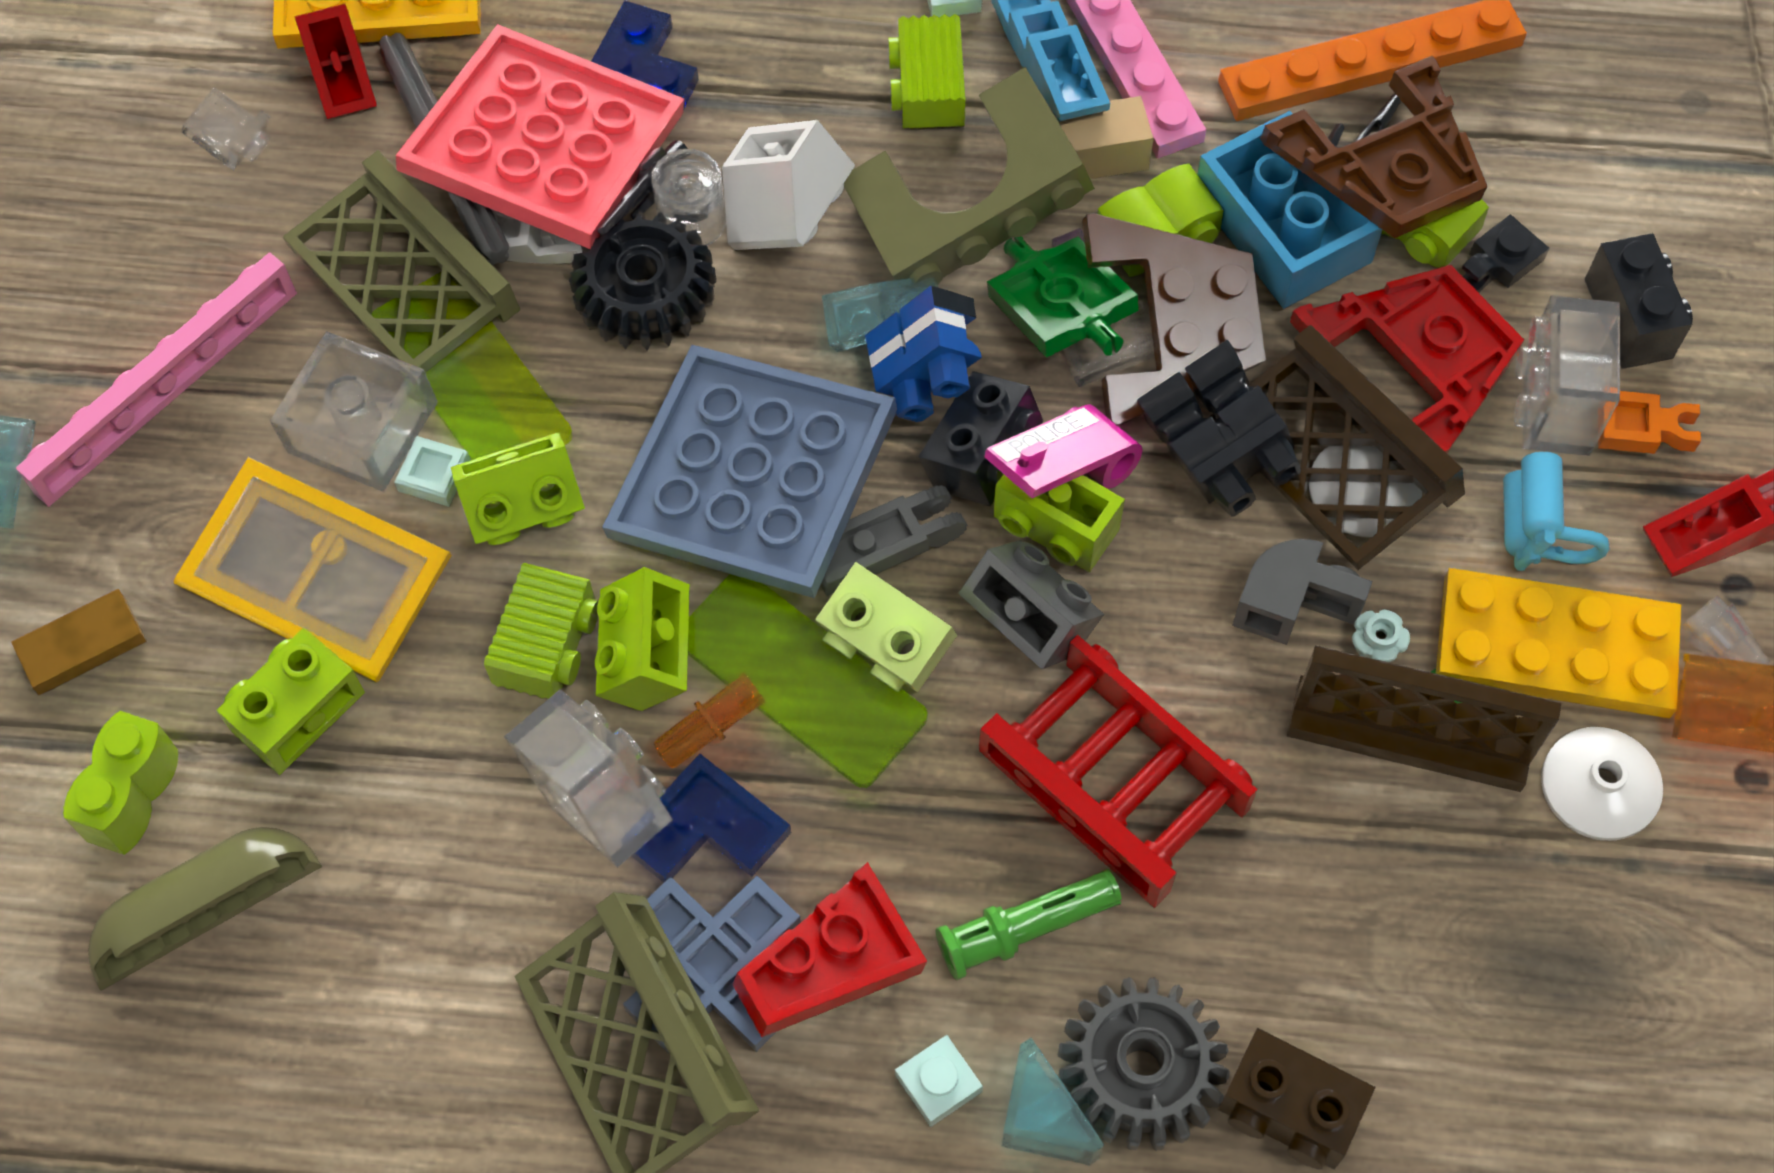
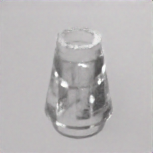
M1718 595L1697 610L1681 625L1690 635L1686 641L1730 674L1735 675L1742 684L1751 679L1770 662L1733 602L1727 605Z

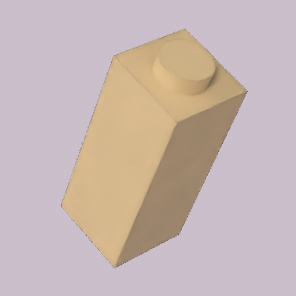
M1141 96L1110 101V110L1063 121L1057 119L1084 164L1090 179L1149 170L1153 135Z

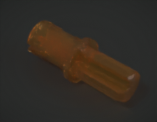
M742 672L736 680L705 703L701 704L698 700L693 703L697 709L655 739L653 743L654 748L667 766L676 768L718 737L723 741L726 738L723 734L726 730L760 705H764L766 701L758 693L757 688L747 675Z

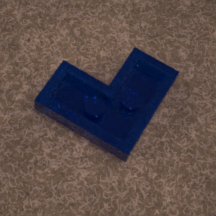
M624 0L591 62L684 98L683 110L699 81L697 67L658 55L673 28L671 14Z
M699 753L619 841L624 851L663 883L669 877L674 878L706 841L753 877L791 834V826Z

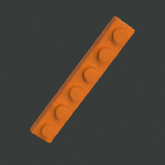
M1483 0L1220 69L1218 83L1237 122L1389 82L1394 71L1430 56H1433L1437 60L1439 67L1442 68L1518 48L1523 45L1527 33L1509 0Z

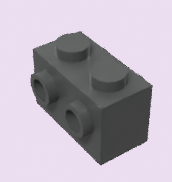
M1019 540L990 548L986 551L958 594L1041 669L1067 660L1070 641L1077 635L1086 641L1104 616V613L1091 603V595L1085 588L1072 580L1064 579L1048 565V557L1038 547Z

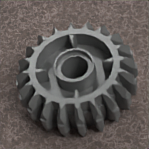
M1128 977L1122 981L1121 997L1119 998L1113 989L1104 985L1098 991L1100 1006L1092 1001L1083 999L1079 1003L1078 1012L1084 1021L1078 1019L1067 1020L1064 1032L1073 1041L1060 1043L1058 1048V1057L1066 1062L1073 1063L1059 1070V1082L1066 1085H1079L1068 1093L1066 1098L1068 1106L1071 1108L1079 1107L1088 1103L1090 1107L1084 1113L1081 1123L1086 1128H1090L1100 1118L1108 1122L1102 1137L1108 1143L1115 1139L1118 1129L1128 1131L1127 1147L1130 1150L1138 1149L1142 1133H1149L1150 1142L1154 1150L1164 1149L1166 1144L1165 1129L1167 1128L1180 1143L1187 1141L1190 1136L1187 1121L1200 1128H1204L1208 1124L1210 1116L1204 1106L1218 1108L1224 1098L1219 1089L1213 1085L1225 1084L1230 1074L1229 1069L1214 1063L1226 1057L1228 1053L1227 1044L1219 1041H1207L1218 1032L1220 1028L1216 1019H1208L1199 1023L1197 1019L1204 1008V1004L1201 1000L1196 999L1186 1008L1180 1005L1179 1002L1183 993L1180 985H1174L1171 988L1168 998L1158 995L1159 981L1155 977L1148 979L1144 993H1137L1136 984L1132 978ZM1135 1051L1148 1052L1156 1058L1160 1070L1150 1076L1139 1075L1129 1067L1126 1057Z

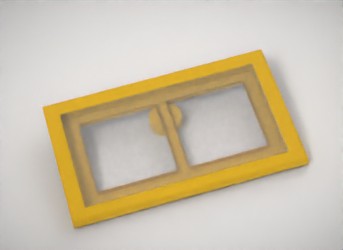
M248 457L175 576L174 584L286 639H292L304 627L350 666L354 672L372 681L379 682L452 555L449 551Z

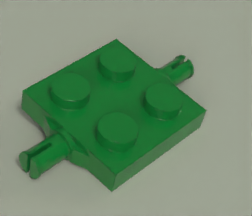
M1022 236L1014 237V240L1010 238L1005 242L1003 250L1016 264L1010 270L987 281L988 296L1046 358L1086 338L1091 339L1106 356H1112V350L1117 353L1122 348L1123 338L1110 325L1139 311L1138 294L1110 267L1088 268L1085 243L1078 236L1056 247L1040 251L1033 250L1024 241Z

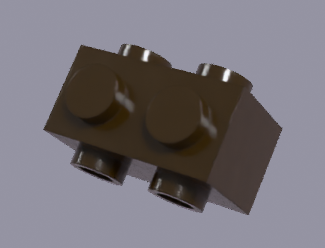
M1257 1028L1218 1110L1228 1115V1123L1243 1134L1257 1139H1263L1264 1135H1267L1287 1145V1153L1296 1161L1314 1169H1323V1166L1326 1165L1335 1170L1349 1149L1376 1087Z

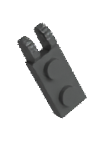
M936 485L907 498L900 496L849 519L821 583L825 595L829 596L835 592L855 562L873 574H878L928 551L929 547L939 548L964 534L968 525L962 514H958V512H951L944 517H938L923 525H920L918 520H926L948 507L952 497L947 488L942 485Z

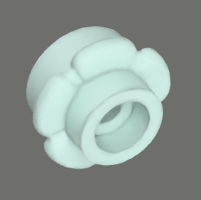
M1385 609L1379 611V613L1374 611L1362 613L1354 623L1356 632L1352 635L1353 645L1359 656L1391 662L1397 658L1399 652H1405L1410 643V634L1406 628H1403L1402 618L1396 613ZM1376 632H1384L1386 634V638H1377Z

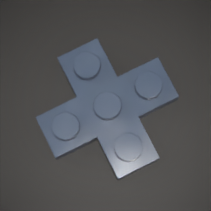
M758 876L753 878L714 917L698 904L672 877H669L647 898L652 910L707 1013L709 1014L714 1010L757 1052L776 1032L764 1037L760 1036L732 984L738 971L788 929L793 930L801 923L800 916ZM637 991L623 1003L625 1011L636 1022H638L642 1004ZM653 1023V1025H652V1030H656V1031H657V1029H656V1027H655V1025H654V1023ZM655 1040L667 1053H669L664 1042Z

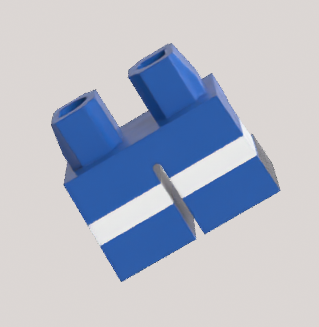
M932 285L899 309L900 313L895 312L865 335L876 392L894 396L897 405L896 415L899 418L915 422H922L934 414L931 393L948 399L958 397L970 389L967 368L982 358L980 350L972 341L967 339L966 325L976 319L974 298Z

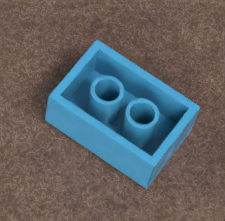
M1291 111L1201 155L1197 173L1224 210L1221 229L1237 250L1252 254L1254 272L1283 309L1372 263L1382 233L1380 227L1262 143L1260 138L1265 125L1293 114Z

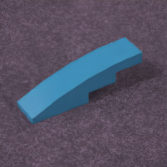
M991 0L1019 62L1023 68L1026 67L1051 111L1059 121L1110 110L1111 103L1077 25H1068L1059 1Z

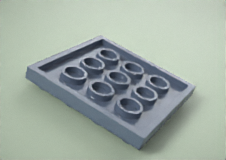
M691 345L602 528L608 539L815 598L897 411L895 398Z

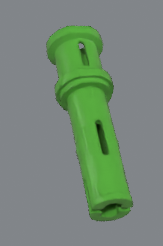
M1106 869L1015 907L1003 910L1002 907L995 908V906H990L983 910L982 917L950 929L946 925L940 926L935 931L937 942L951 975L955 980L966 977L967 969L1000 957L1006 961L1013 958L1014 954L1018 953V945L1121 905V892L1115 877L1109 869Z

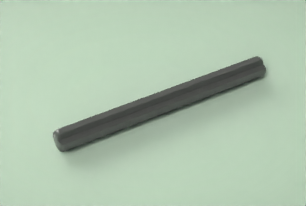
M397 32L392 36L384 35L379 41L381 57L417 128L437 103V99L406 37ZM448 192L474 247L492 266L497 262H506L509 258V244L492 210Z

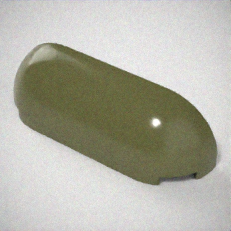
M271 827L252 828L225 839L122 896L101 914L89 940V964L101 991L318 870L322 865L317 856L303 840L292 833Z

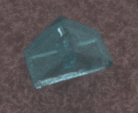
M1029 1038L1020 1045L1001 1147L1090 1166L1100 1159L1104 1143L1033 1039Z

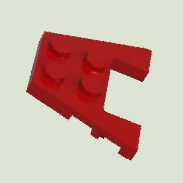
M1452 265L1386 282L1384 289L1356 296L1353 292L1346 293L1341 296L1340 301L1313 308L1311 303L1299 306L1293 310L1290 323L1299 333L1311 324L1334 347L1360 330H1368L1436 402L1414 417L1412 421L1446 453L1450 451L1519 353L1525 340Z

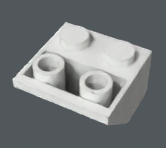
M818 120L750 127L722 166L728 244L734 250L803 247L816 234L818 222L829 205L841 195L844 189L843 184L855 166Z

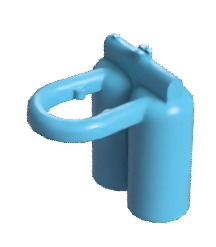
M1552 452L1528 454L1521 460V470L1505 475L1503 478L1504 544L1506 551L1514 556V566L1518 571H1525L1531 563H1540L1541 558L1569 564H1588L1606 556L1610 549L1609 540L1606 536L1594 531L1564 526L1562 458L1558 454ZM1555 539L1590 544L1595 547L1584 551L1563 549L1561 546L1554 547L1551 545L1555 542Z

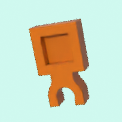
M1604 389L1598 399V448L1655 454L1661 442H1664L1680 451L1695 452L1701 442V432L1686 431L1678 423L1693 425L1700 415V404L1681 403L1671 408L1660 407L1659 394Z

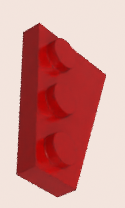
M867 862L853 874L851 880L835 894L830 893L817 904L814 912L793 930L788 929L738 971L732 985L760 1036L764 1037L919 975L928 961Z

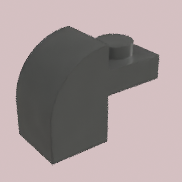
M1310 539L1285 541L1272 546L1256 560L1241 595L1232 626L1287 645L1301 606L1354 625L1362 612L1373 581L1359 577L1355 571L1345 566H1327L1318 563L1317 560L1323 542Z

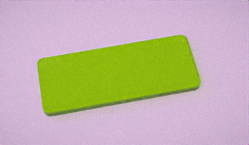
M442 271L418 285L440 286ZM451 279V285H450V286H458V285ZM394 298L376 308L371 315L378 319H397L400 298ZM411 298L408 319H435L438 299ZM448 299L446 319L464 320L479 307L471 299ZM492 321L417 380L413 379L463 450L468 451L471 460L558 432L564 445L572 440L573 433L570 424ZM388 332L393 338L395 337V332ZM406 332L404 350L414 359L432 344L433 332Z
M729 574L689 616L688 655L859 788L871 786L926 724L928 719L926 707L902 688L897 692L870 673L873 666L857 654H854L850 660L824 642L822 639L827 631L765 584Z

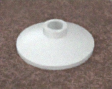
M1586 727L1572 731L1554 744L1543 763L1541 774L1542 789L1550 809L1564 825L1585 837L1603 841H1614L1631 837L1642 831L1653 820L1660 808L1663 797V781L1654 758L1638 741L1620 731L1604 727ZM1604 768L1612 772L1616 776L1617 782L1609 783L1604 781L1600 777L1598 769Z

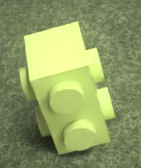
M857 562L854 563L815 619L828 631L822 639L824 642L850 660L857 651L875 663L870 673L897 692L906 684L918 693L957 637L956 632L949 624ZM866 611L862 619L854 621L857 614ZM914 643V647L909 653L901 654V650L906 644Z

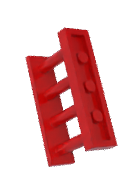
M1077 635L1070 641L1066 664L1073 673L1021 724L1013 722L1010 725L996 713L980 728L979 751L1153 908H1156L1172 890L1177 874L1171 868L1173 866L1171 859L1224 804L1243 818L1250 811L1258 789L1252 785L1253 782L1250 775L1240 764L1231 759L1224 761L1118 669L1119 667L1114 657L1105 648L1097 644L1091 646ZM1090 688L1094 689L1117 711L1064 763L1061 761L1053 763L1038 750L1037 740ZM1136 726L1162 749L1109 802L1101 800L1098 803L1082 789L1081 779ZM1181 765L1207 788L1154 842L1146 840L1143 843L1126 828V818Z

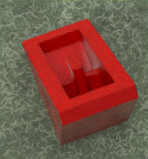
M346 3L294 16L326 118L330 119L377 106L363 54Z

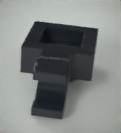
M1510 214L1474 241L1469 253L1471 258L1462 266V269L1466 272L1463 277L1478 293L1496 278L1509 288L1543 262L1550 248Z

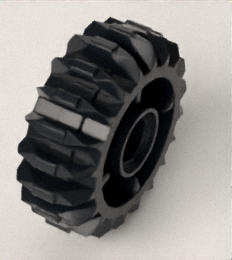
M638 210L635 220L625 222L622 219L608 233L600 235L598 239L596 238L591 250L581 246L582 253L573 254V272L570 273L569 283L571 291L574 293L572 298L575 309L579 311V314L583 315L584 323L589 327V330L599 329L600 336L603 337L605 342L618 336L619 342L625 350L633 340H640L641 345L647 351L652 343V339L661 338L666 345L670 346L672 341L671 333L675 331L688 337L691 330L690 321L703 323L706 315L705 307L712 306V301L715 297L714 287L717 282L715 267H712V253L707 245H702V238L698 234L697 229L687 231L686 225L681 218L667 224V219L661 211L653 220H646L645 215ZM642 278H650L647 281L637 282V280Z

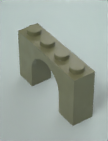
M1026 67L979 94L991 120L1006 144L1007 164L998 186L987 198L977 205L957 212H938L922 206L913 198L886 150L853 169L843 185L893 278L907 298L918 292L922 293L931 285L936 287L945 276L962 266L972 265L981 261L991 249L1012 237H1020L1027 234L1036 226L1037 222L1059 209L1064 210L1073 207L1082 200L1085 194L1095 189L1084 164Z

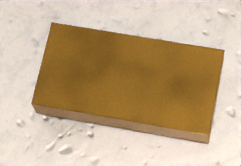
M119 588L11 641L30 684L38 695L147 642Z

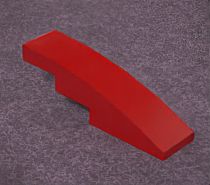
M1774 469L1754 479H1751L1749 474L1643 526L1644 533L1671 577L1721 561L1774 540Z

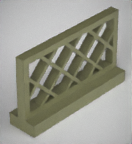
M377 150L362 162L366 171L363 176L282 237L290 249L414 380H417L495 317L498 316L505 323L521 309L510 283ZM368 194L377 202L375 219L349 218L351 207ZM387 213H388L393 219H386ZM320 231L336 232L333 251H310L304 243ZM347 232H373L370 251H344ZM384 232H406L409 235L407 252H381ZM419 246H420L425 252H418ZM323 264H331L330 271ZM342 264L368 265L365 285L341 284L339 280ZM379 265H405L402 285H376ZM416 265H438L442 269L440 286L413 285ZM451 279H452L458 286H450V285H451ZM356 298H363L362 305L358 302ZM374 298H400L397 319L374 318L371 315ZM411 298L438 299L435 319H408ZM448 299H471L479 307L464 320L446 319ZM388 332H395V337L393 338ZM406 332H433L432 344L414 359L404 350Z
M613 892L595 906L598 911L597 915L514 977L612 1173H663L728 1126L741 1125L758 1113L759 1109L646 896ZM604 931H606L614 946L609 972L587 967L592 940ZM573 955L572 963L565 961ZM556 967L570 971L562 1006L549 1002L539 982L541 978ZM625 969H626V971H627L629 977L624 976ZM585 975L607 980L599 1015L577 1010ZM622 984L635 987L642 1000L637 1025L614 1020ZM575 1019L597 1024L590 1059L576 1056L570 1044ZM653 1023H654V1025H655L657 1031H656V1030H652V1025H653ZM612 1028L635 1034L627 1070L604 1064ZM649 1039L664 1042L671 1055L665 1080L642 1074ZM602 1073L625 1079L618 1114L605 1111L597 1097ZM681 1077L684 1080L686 1086L680 1084ZM640 1083L663 1089L656 1125L632 1118ZM678 1094L692 1097L705 1121L688 1134L670 1129ZM630 1128L653 1135L648 1162L636 1171H634L625 1153ZM668 1139L677 1141L666 1149Z

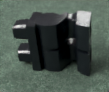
M1226 340L1185 367L1195 393L1206 409L1214 413L1215 421L1212 417L1204 418L1193 391L1180 371L1138 398L1137 402L1146 422L1163 443H1167V447L1174 459H1177L1189 478L1199 488L1209 504L1216 501L1230 516L1235 517L1252 506L1256 500L1253 490L1245 480L1263 469L1273 484L1279 486L1301 473V469L1293 451L1294 445L1287 425L1279 414L1276 413L1262 389L1258 385L1250 386L1237 353L1229 340Z

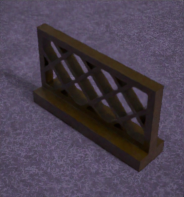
M1310 324L1293 338L1295 349L1254 380L1250 386L1258 385L1264 394L1268 392L1267 398L1275 410H1306L1304 432H1289L1293 445H1303L1301 473L1292 479L1299 481V489L1291 481L1275 487L1359 570L1441 503L1448 508L1465 495L1463 468ZM1295 370L1309 382L1307 397H1277L1278 383ZM1316 390L1324 397H1316ZM1314 411H1339L1346 417L1344 433L1313 432ZM1213 413L1212 415H1210V417H1212L1213 420L1215 421V420H1216V417H1215L1214 413ZM1353 425H1354L1361 433H1353ZM1311 445L1343 446L1341 468H1309ZM1351 446H1376L1383 453L1382 469H1349ZM1392 462L1399 470L1390 469V463ZM1262 469L1260 472L1273 484L1271 479ZM1308 481H1340L1338 505L1313 504L1306 497ZM1348 482H1381L1379 506L1346 505ZM1389 483H1414L1425 494L1411 506H1387ZM1327 517L1337 518L1336 526ZM1345 518L1378 519L1377 533L1357 548L1344 535ZM1386 519H1394L1386 525Z
M1315 645L1304 676H1300L1297 684L1287 737L1521 792L1527 783L1530 763L1559 721L1562 703Z

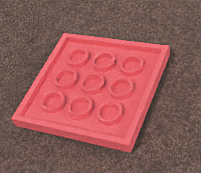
M497 24L396 154V169L399 172L591 250L593 242L600 236L597 229L637 182V177L641 170L639 165L652 150L661 147L682 116L684 98Z

